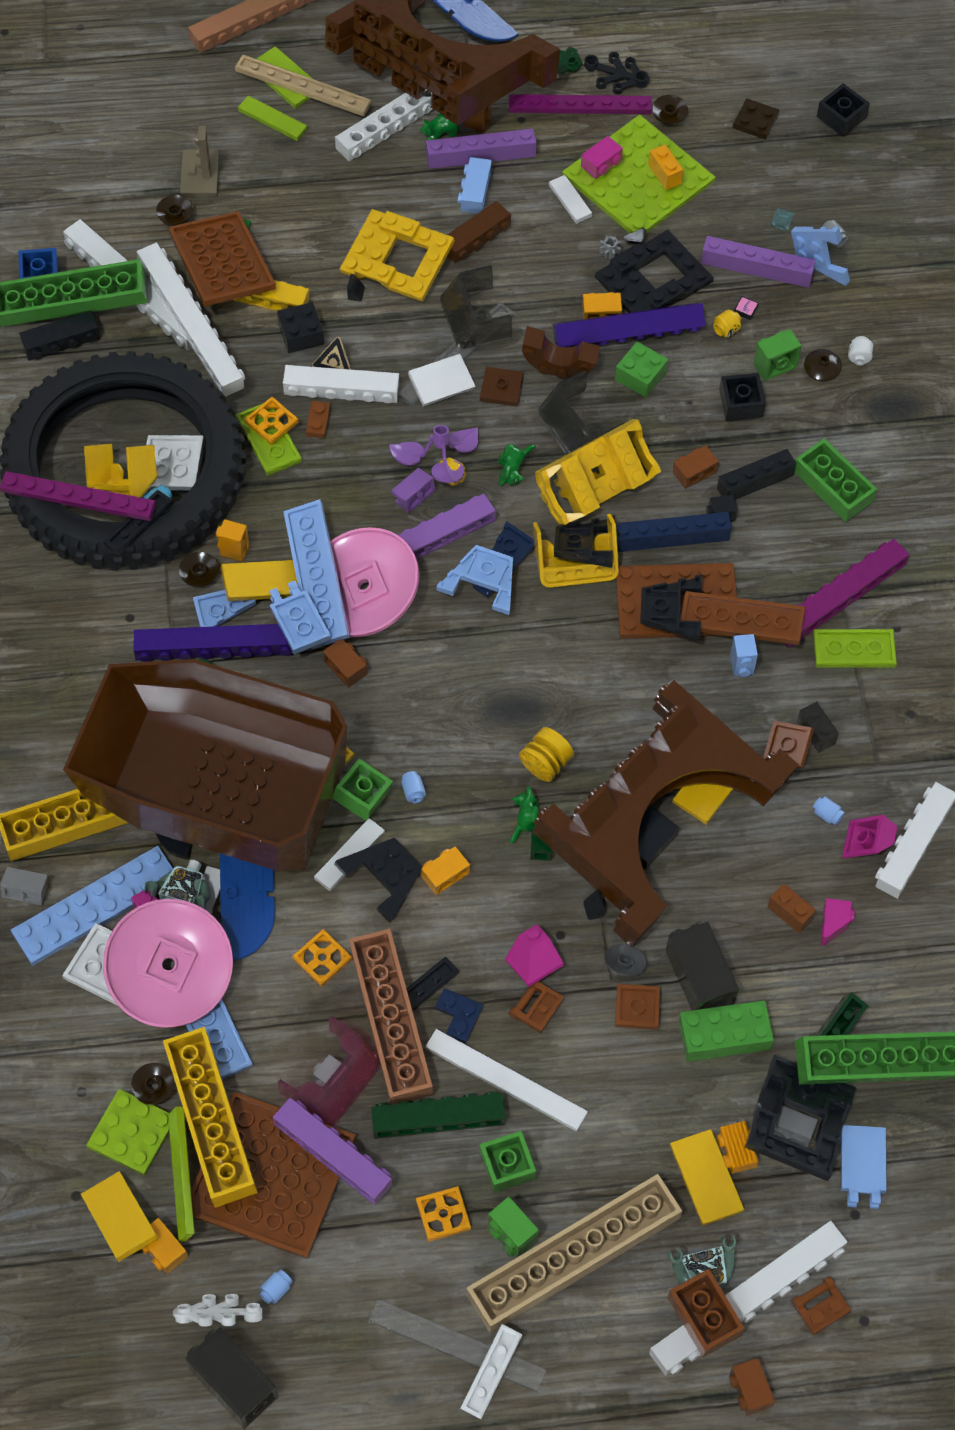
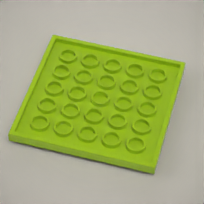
M640 114L610 136L611 139L623 148L622 161L617 166L614 165L606 174L595 179L581 167L580 158L562 171V176L565 175L576 189L628 233L645 228L647 234L716 180L712 173ZM665 144L683 168L682 184L665 190L648 165L650 150Z

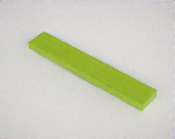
M175 1107L168 1115L178 1241L186 1242L194 1234L184 1109L183 1107Z

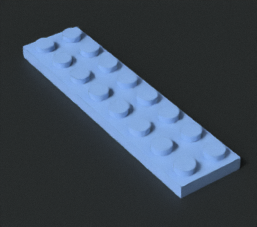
M319 499L283 511L298 588L300 592L307 590L331 635V640L311 647L312 650L338 640L350 638L322 501Z
M156 846L11 929V933L33 966L89 934L95 923L103 926L132 909L131 897L143 891L147 881L155 882L172 871L173 868L160 848Z

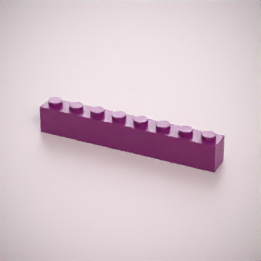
M895 539L888 543L884 542L877 551L868 553L860 563H854L847 572L837 575L833 582L824 584L819 592L810 594L802 604H796L797 606H805L800 640L907 565L910 554ZM784 643L788 648H790V647H792V646L794 645V644Z

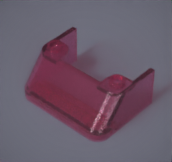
M330 1016L328 1018L329 1029L340 1038V1047L348 1056L323 1087L315 1082H307L297 1091L280 1079L278 1081V1088L281 1096L287 1100L291 1098L295 1102L299 1100L306 1106V1111L311 1115L316 1114L323 1120L324 1124L335 1126L379 1071L380 1061L359 1034L333 1016Z

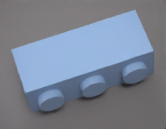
M470 157L469 164H465L464 175H466V178H462L461 182L463 192H459L458 196L461 211L478 214L484 209L491 176L492 160Z

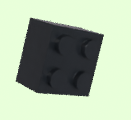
M843 83L819 102L817 117L841 136H845L867 118L870 103Z
M313 302L277 311L278 325L288 354L324 345V332Z
M759 373L721 377L719 391L726 421L764 416L766 404Z

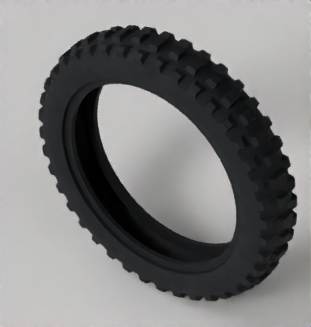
M127 351L126 355L109 352L108 356L102 358L98 354L93 355L91 360L86 362L79 359L74 361V366L68 369L64 366L57 370L56 376L51 377L48 375L42 380L43 383L40 386L33 387L29 391L30 396L27 399L21 400L18 404L19 408L10 418L11 424L5 430V437L2 440L1 446L3 453L0 455V465L3 467L0 469L1 481L6 471L41 478L43 455L57 430L82 410L106 401L142 399L163 404L186 417L196 427L200 435L205 438V463L193 487L183 498L169 507L120 556L107 548L103 541L123 522H105L89 519L72 512L60 503L4 493L5 497L9 499L8 503L12 513L18 515L19 523L23 528L29 529L30 536L33 539L41 540L45 549L48 551L54 549L59 557L63 559L70 557L78 565H83L86 562L90 563L95 569L109 566L111 570H119L120 566H129L130 570H134L143 564H148L149 567L156 566L157 561L162 559L168 562L173 560L174 556L178 555L179 552L186 554L191 551L192 545L204 542L210 533H214L217 530L218 524L226 519L229 514L228 511L235 505L236 495L239 494L241 488V481L244 480L245 470L243 464L246 463V452L242 450L245 449L244 435L240 434L242 428L240 422L235 417V410L232 405L226 403V398L222 391L215 390L214 383L211 380H204L202 378L201 372L195 369L192 371L188 370L187 365L180 361L176 364L172 363L171 358L166 356L158 359L154 358L153 353L145 352L144 355L137 356L135 351Z

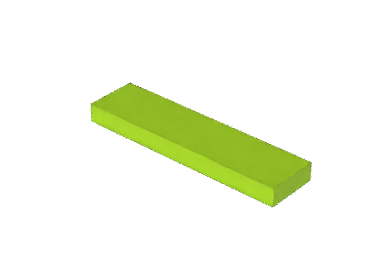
M247 96L238 106L239 112L296 141L308 130L307 125L250 96Z

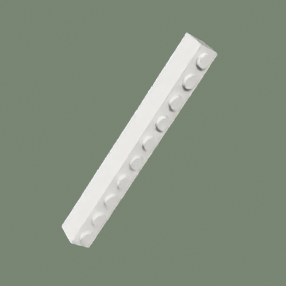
M81 219L63 231L65 245L69 249H73L81 260L87 261L90 267L127 261ZM146 277L148 303L136 306L141 313L147 314L155 325L158 324L166 335L173 337L180 347L183 346L189 351L192 349V346L154 286Z
M156 242L136 251L148 279L219 391H222L226 397L243 389V380H245L243 371L237 369L234 357L228 355L225 343L220 342L218 339L219 335L216 329L211 328L207 315H203L201 312L200 304L198 301L193 300L191 290L184 286L185 283L180 274L177 275L176 268L172 261H168L164 248H160Z
M829 1221L725 1296L740 1321L747 1323L756 1316V1311L761 1308L763 1310L769 1308L774 1303L773 1299L777 1296L784 1297L791 1292V1286L797 1282L800 1285L810 1278L809 1274L812 1271H821L828 1265L827 1261L832 1257L837 1259L843 1255L848 1242L832 1221ZM684 1325L651 1347L649 1352L665 1376L669 1373L675 1375L684 1367L683 1363L688 1360L693 1362L701 1356Z

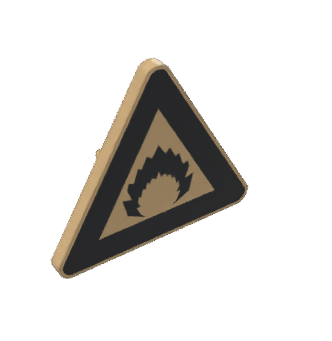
M336 337L312 363V366L351 370L341 338Z

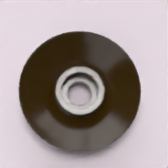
M663 95L654 101L652 112L659 121L675 124L685 119L688 113V106L682 98L676 95Z
M170 195L158 203L156 213L163 223L179 225L191 218L193 206L190 200L184 196Z
M818 349L806 356L804 368L811 378L818 381H830L840 374L842 362L834 352Z
M194 552L185 556L180 562L179 575L190 586H206L217 577L218 563L208 553Z
M148 1063L134 1073L131 1088L134 1096L140 1102L147 1105H157L170 1098L175 1089V1080L172 1071L167 1066L160 1063ZM152 1084L158 1085L154 1090L150 1088Z

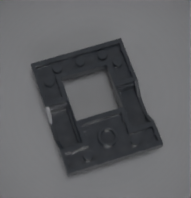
M669 230L664 231L643 245L640 242L610 259L608 266L595 273V278L608 292L621 293V305L627 313L663 308L675 299L684 300L711 284L714 279ZM665 255L684 277L677 281L672 279L656 289L641 274L639 269Z
M774 1055L760 1091L744 1148L828 1181L831 1177L841 1142L840 1135L843 1124L850 1109L856 1087L846 1083L799 1085L797 1064ZM782 1103L821 1118L815 1138L814 1150L773 1134Z

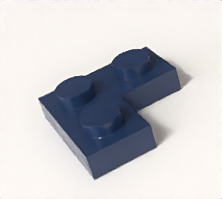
M444 988L435 1006V1010L454 1017L446 1035L466 1044L483 1009V1004Z

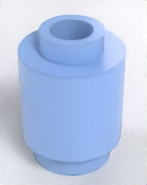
M415 771L407 772L402 776L401 784L406 800L412 803L421 802L426 796L421 776Z
M826 796L823 799L819 797L813 805V808H815L814 814L835 826L845 814L842 807Z
M279 1270L277 1273L274 1272L259 1287L261 1291L259 1295L266 1303L272 1302L276 1304L291 1288L290 1285L293 1281L282 1270Z

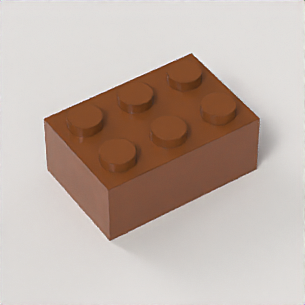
M709 1269L669 1290L668 1299L702 1357L711 1354L743 1335L745 1330L743 1324Z

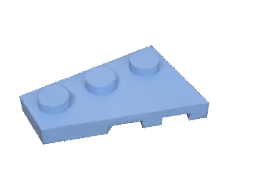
M225 590L193 597L200 627L218 626L256 605V600L227 601Z

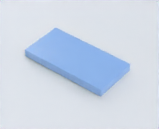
M222 999L207 1015L186 1025L189 1032L205 1026L222 1080L253 1066Z

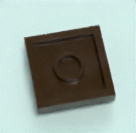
M746 98L733 123V129L766 140L779 115V109Z

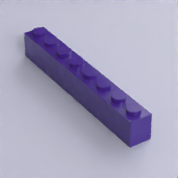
M693 303L552 325L555 345L567 348L579 345L581 341L587 343L597 342L598 345L609 344L608 340L616 339V342L627 341V337H634L636 340L646 338L645 335L652 334L653 337L663 336L664 332L671 331V334L682 333V329L698 331L700 327L705 326L703 303Z
M278 624L134 630L135 660L142 662L150 660L168 661L170 659L186 660L200 657L209 659L211 657L230 658L232 656L250 657L256 655L267 657L270 655L281 654L288 656L294 654Z

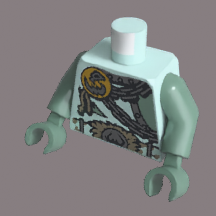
M190 860L187 868L176 866L157 881H147L144 887V893L151 891L152 897H155L156 893L159 892L160 899L188 901L203 909H206V904L211 898L209 883L205 880L204 875L199 872L202 865L195 860Z
M724 1235L721 1237V1242L725 1249L720 1246L683 1256L682 1251L676 1248L677 1256L672 1258L671 1252L668 1251L667 1257L673 1261L672 1267L677 1281L682 1284L709 1269L720 1288H725L727 1281L732 1277L735 1266L733 1248L736 1245V1239L734 1236H731L732 1241L729 1244L725 1243Z

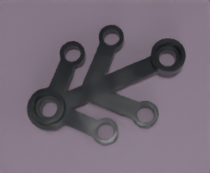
M611 52L608 61L614 64L616 68L598 63V58L595 55H588L584 59L586 70L590 72L599 70L612 74L597 78L596 87L598 89H605L609 83L624 78L628 79L625 82L613 84V93L619 95L623 93V89L632 86L646 87L650 82L648 73L639 70L633 57H628L625 60V67L631 69L632 73L626 71L617 52Z

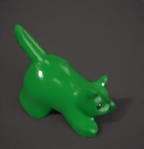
M441 113L431 121L424 119V125L420 128L421 133L429 136L427 140L439 139L444 133L449 137H454L460 130L459 125L444 118V115Z
M512 443L505 446L504 451L498 458V464L503 465L499 475V486H503L505 482L509 485L521 484L520 480H524V477L519 474L518 469L524 457L536 447L535 444L527 446L524 450L520 447H515Z
M527 786L526 792L523 791L516 797L511 798L515 801L514 804L520 807L517 817L518 825L510 838V843H514L522 831L530 832L536 826L534 822L539 814L538 801L530 786Z

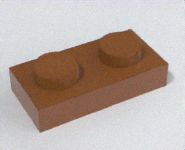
M311 401L306 437L325 438L331 407L330 402Z

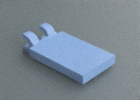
M292 581L288 583L290 597L282 599L277 588L269 591L272 601L270 610L294 654L331 640V635L307 590L300 592L297 583Z
M843 1125L841 1131V1191H847V1207H857L859 1202L858 1193L870 1194L869 1208L879 1209L881 1194L886 1193V1128Z

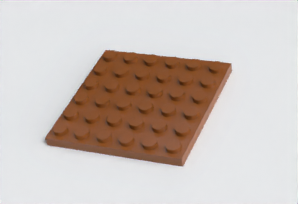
M233 1091L229 1103L258 1193L215 1208L202 1168H200L191 1189L193 1218L308 1259L340 1177L274 1125L273 1116L279 1111V1107ZM324 1124V1125H325L326 1127H328V1128L333 1127V1126ZM333 1127L339 1132L341 1139L345 1142L348 1140L354 1144L356 1134Z

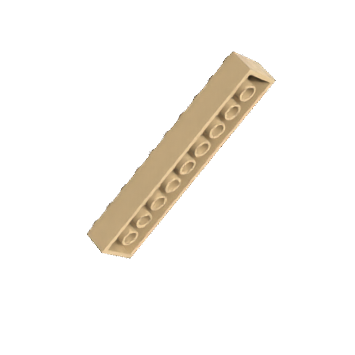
M656 1174L466 1288V1295L489 1333H492L500 1328L501 1324H507L681 1218L682 1209L660 1176Z

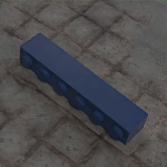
M729 512L616 523L617 552L729 541L732 529Z

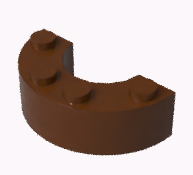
M530 326L526 328L522 346L523 355L528 363L538 369L540 373L554 375L560 379L588 374L597 364L600 349L598 345L583 341L574 347H560L547 340L544 330Z

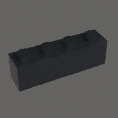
M92 311L19 332L28 361L100 339L99 329Z
M785 449L719 476L717 490L721 496L733 494L734 500L793 477L797 463L789 450Z

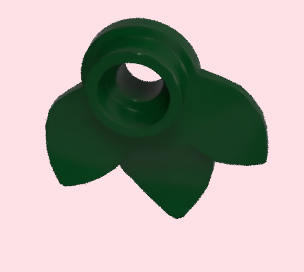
M568 47L566 51L560 50L558 74H564L567 71L572 73L579 71L582 60L579 57L578 50L573 47Z

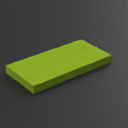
M276 46L257 58V60L313 79ZM265 82L295 109L311 99L310 97Z
M260 404L235 414V417L240 422L242 431L265 474L269 476L302 462V458L288 433H285L270 445L245 424L244 419L262 405ZM267 409V411L275 412V409ZM259 414L255 419V424L257 425L264 421V418ZM270 417L268 419V422L270 423L275 421V418ZM268 427L265 430L270 435L278 431L274 427Z
M893 629L813 630L816 668H896Z

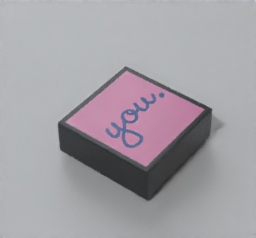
M742 296L734 312H737L741 317L751 320L759 303Z

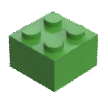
M791 329L780 331L772 337L763 338L757 342L753 365L762 379L767 381L797 368L802 345Z
M636 342L616 366L615 380L647 398L667 373L669 359Z
M358 759L336 786L333 799L367 821L389 794L393 781Z
M522 1131L479 1144V1153L493 1193L536 1179V1169Z
M507 1197L488 1214L489 1234L495 1240L499 1239L503 1243L502 1247L510 1257L513 1255L517 1258L537 1244L539 1229L510 1197Z

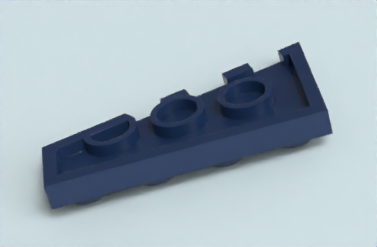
M506 521L504 529L499 534L491 550L513 557V572L535 549L534 539ZM473 584V588L486 598H489L495 592Z

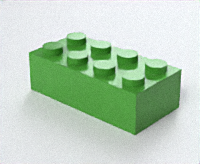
M825 438L795 459L797 463L795 474L845 522L874 502L877 488Z
M765 1000L680 1012L678 1024L686 1062L766 1051L772 1048L774 1040Z

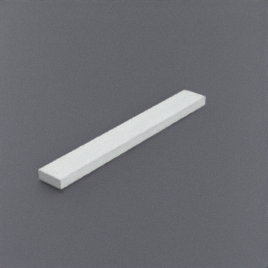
M437 1029L425 1046V1049L576 1132L588 1114V1111Z

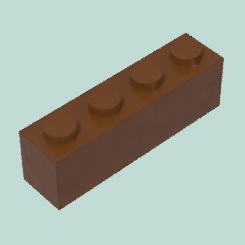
M498 201L492 203L447 234L454 237L455 240L447 257L455 264L460 260L466 259L470 253L479 250L483 244L493 240L496 235L506 231L511 226V213Z

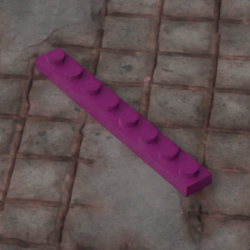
M509 94V113L651 114L652 112L651 96Z
M8 471L5 472L0 485V491L4 493L146 521L151 520L156 506L155 500Z

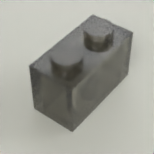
M818 702L799 711L797 722L800 726L811 727L814 730L811 743L818 753L836 745L839 733Z

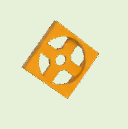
M271 397L248 415L244 422L272 445L298 424L299 419L275 398ZM267 409H277L275 412L267 411ZM258 414L264 418V421L259 425L255 424ZM284 414L288 418V423L285 425L279 421V418ZM270 417L275 418V421L270 423L268 422V419ZM268 427H274L278 430L272 435L265 432Z
M322 929L292 956V959L322 987L352 961V956ZM327 942L330 945L326 948H319L316 943ZM307 949L314 955V959L308 964L304 962V955ZM339 950L341 961L336 965L331 960V955ZM320 954L326 955V959L324 961H320L318 959V956ZM324 965L329 972L326 975H317L314 970L318 966Z
M459 1186L416 1198L428 1242L471 1230ZM443 1196L453 1198L459 1204L449 1206L445 1204ZM434 1199L437 1206L435 1211L425 1213L427 1204ZM446 1210L448 1215L443 1218L439 1215V1212ZM462 1213L463 1218L460 1225L452 1228L451 1217ZM438 1220L442 1223L444 1231L436 1232L429 1227L428 1223Z

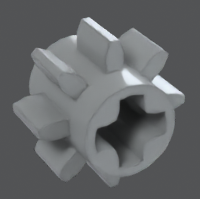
M606 236L604 241L600 240L599 253L603 254L605 259H612L621 253L622 242L618 241L615 236Z

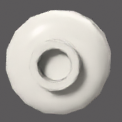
M859 336L850 342L848 358L856 365H864L872 360L874 347L871 340L867 337Z

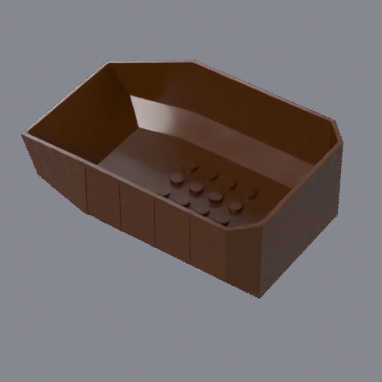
M196 659L109 664L63 771L83 796L139 829L148 830L174 840L176 839L205 848L206 850L231 856L276 872L297 869L305 870L345 766L347 725L333 701Z

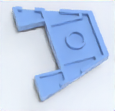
M813 227L793 228L791 234L796 255L815 259L814 269L846 286L850 282L848 269L831 264L827 242L838 245L842 241L840 227H833L832 229L827 227H821L820 229H814Z
M475 545L460 561V564L454 570H451L442 582L440 581L437 584V591L454 596L460 580H464L498 592L492 605V610L509 615L513 557Z

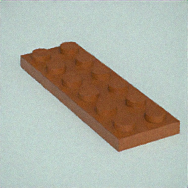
M686 591L680 621H701L700 632L727 636L754 634V638L757 640L799 645L805 606Z

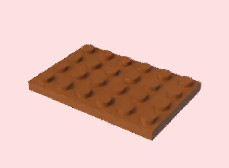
M239 211L168 227L173 243L204 307L276 290V284Z
M734 564L618 566L619 573L616 576L620 639L684 637L640 624L642 588L665 582L667 584L676 583L678 579L686 578V580L695 578V575H702V593L737 598ZM681 593L680 619L683 609L685 593ZM700 632V637H703V636H727V635H719V634H711V633Z

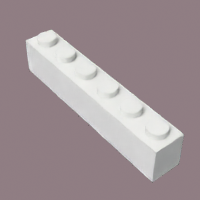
M285 365L283 391L284 395L397 403L399 373Z
M935 782L932 788L928 787L925 791L923 804L918 803L913 812L916 816L913 820H908L904 827V830H906L904 836L899 835L894 844L897 848L894 852H889L885 859L887 863L885 868L880 867L875 876L878 879L875 887L897 899L955 802V792Z

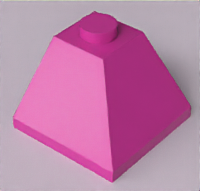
M884 815L850 820L842 857L846 859L876 854L894 845L898 826Z
M538 924L519 934L505 958L506 962L528 987L564 966L550 938Z

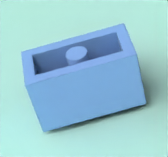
M754 634L733 637L730 652L733 676L747 677L754 675L758 656Z

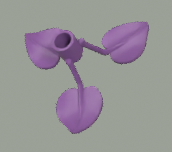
M437 425L434 427L433 435H430V440L425 449L416 442L389 445L390 452L396 461L404 465H416L420 462V457H425L433 442L437 448L442 449L443 463H437L432 467V476L440 482L456 483L463 478L464 469L461 463H459L460 467L456 471H453L448 466L445 447L449 445L451 449L455 448L456 451L461 453L475 450L478 446V428L461 430L449 435L447 426Z

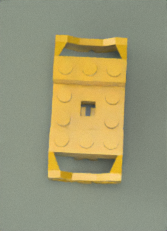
M632 419L537 470L535 476L536 483L541 492L540 496L546 503L551 515L558 524L565 525L600 508V503L626 489L633 490L660 473L661 469L649 452L643 438L639 420ZM642 464L648 470L649 473H645ZM597 466L600 472L597 474L596 471L592 472L591 469ZM555 473L558 478L554 482L556 486L561 488L559 491L561 498L568 499L574 513H565L557 502L550 485V478Z

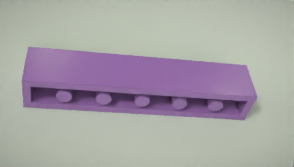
M524 129L427 140L426 157L428 168L469 164L470 157L492 160V162L536 157L534 130Z
M707 236L701 264L809 288L816 260Z
M485 494L474 496L469 501L458 504L445 513L441 512L428 521H422L412 529L404 530L398 536L410 546L416 559H419L495 522L496 510Z
M289 1098L273 1116L274 1125L373 1205H376L392 1187L391 1174L384 1168L379 1169L376 1167L374 1161L368 1155H361L356 1151L357 1147L348 1140L345 1142L341 1139L339 1132L333 1127H326L318 1115H311L307 1112V1108L299 1100L295 1102Z

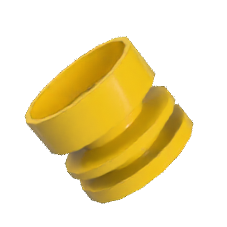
M548 727L541 728L533 737V741L527 743L525 748L519 752V758L525 768L544 782L552 781L555 775L560 772V767L566 766L574 757V751L568 741L558 732Z

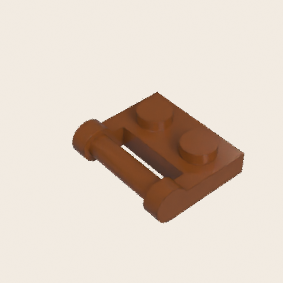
M538 981L528 987L515 1008L512 1007L508 1014L513 1019L521 1021L541 1034L563 1002L564 996ZM540 992L541 994L528 1013H523V1009L534 993Z
M829 1276L822 1280L823 1283L802 1296H796L791 1299L792 1305L813 1336L852 1311ZM828 1290L831 1295L830 1297L811 1309L806 1310L804 1307L806 1303Z

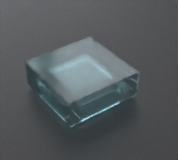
M777 208L771 226L789 231L794 213Z

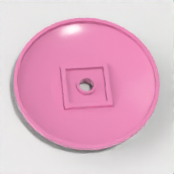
M359 528L343 533L331 540L350 637L372 635L394 624L410 607L417 593L419 566L413 550L400 536L381 528ZM368 582L369 586L366 589L361 590V585L363 583Z
M179 899L154 900L130 911L118 922L110 934L103 957L105 982L117 1005L133 1019L146 1025L160 1028L188 1025L207 1015L223 998L228 989L233 970L231 945L221 924L202 907ZM166 959L174 960L175 966L172 970H165L163 968V962Z

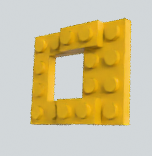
M372 209L342 263L340 272L348 276L354 274L358 279L367 277L378 281L390 291L423 302L455 240L454 237L423 227L420 222L390 211L383 213ZM398 239L427 249L414 277L397 272L395 267L385 264Z

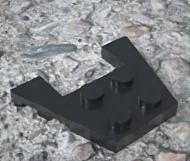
M599 518L591 519V523L581 524L576 522L556 526L554 557L613 568V550L593 551L594 532H608L607 519L599 521Z
M695 575V578L686 580V578L678 579L676 583L667 584L665 582L643 587L640 624L700 640L701 621H680L681 593H686V591L702 593V575Z
M395 838L340 858L334 863L346 878L364 865L390 892L391 896L377 907L378 912L389 923L392 922L422 868Z

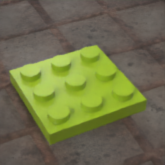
M118 1089L86 1147L145 1176L170 1133L168 1119L170 1113L154 1105L144 1104L135 1096Z

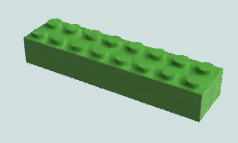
M137 259L0 282V326L5 327L78 315L87 311L96 312L148 303L144 266L141 260Z
M955 1031L803 1036L795 1041L799 1085L955 1079Z

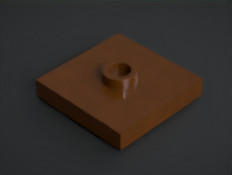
M486 367L480 401L517 406L523 372Z

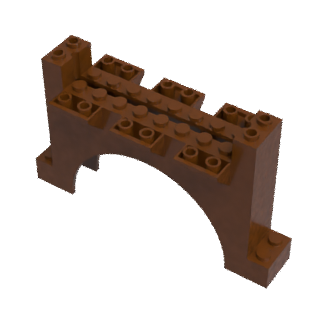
M354 0L326 17L325 48L339 55L353 47L352 62L378 77L381 76L386 66L392 69L391 85L417 100L421 98L425 89L432 92L431 108L443 114L444 118L456 125L466 121L529 80L542 88L557 80L560 54L558 47L534 34L517 41L496 45L465 44L440 37L424 28L413 17L414 12L425 5L423 0Z
M675 680L669 685L667 683L664 684L654 699L656 703L653 710L663 719L655 726V730L650 735L651 738L648 741H643L639 747L635 746L628 754L629 757L625 761L622 760L615 767V771L610 776L611 779L608 782L605 781L598 789L595 788L588 795L585 803L581 802L575 808L574 814L570 818L553 803L549 808L545 806L539 812L538 818L534 822L536 826L533 833L621 911L618 915L619 917L614 921L617 925L613 931L630 947H633L660 918L659 915L668 906L650 885L640 861L638 849L639 828L647 808L657 799L675 789L697 784H712L733 788L764 806L788 781L799 766L781 748L776 753L771 752L766 759L761 757Z

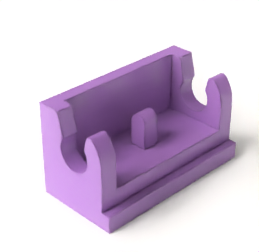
M417 468L393 488L391 493L397 498L395 502L406 510L407 513H410L435 492L436 487L433 477L422 469Z

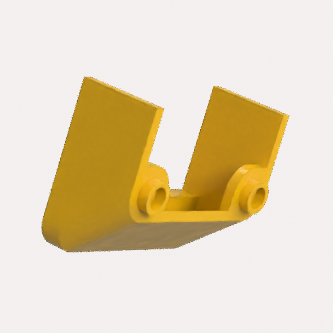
M112 444L84 446L86 482L89 488L142 498L157 479L155 445L126 447L128 479H123L124 470L120 464L113 463Z
M607 514L608 533L599 534L594 538L593 551L613 550V568L554 557V545L548 540H541L539 526L537 522H533L540 581L545 587L611 581L616 578L619 573L616 523L612 515Z

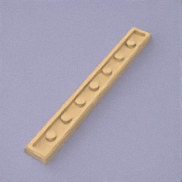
M242 55L235 66L236 72L361 116L366 115L372 104L371 99L246 55Z

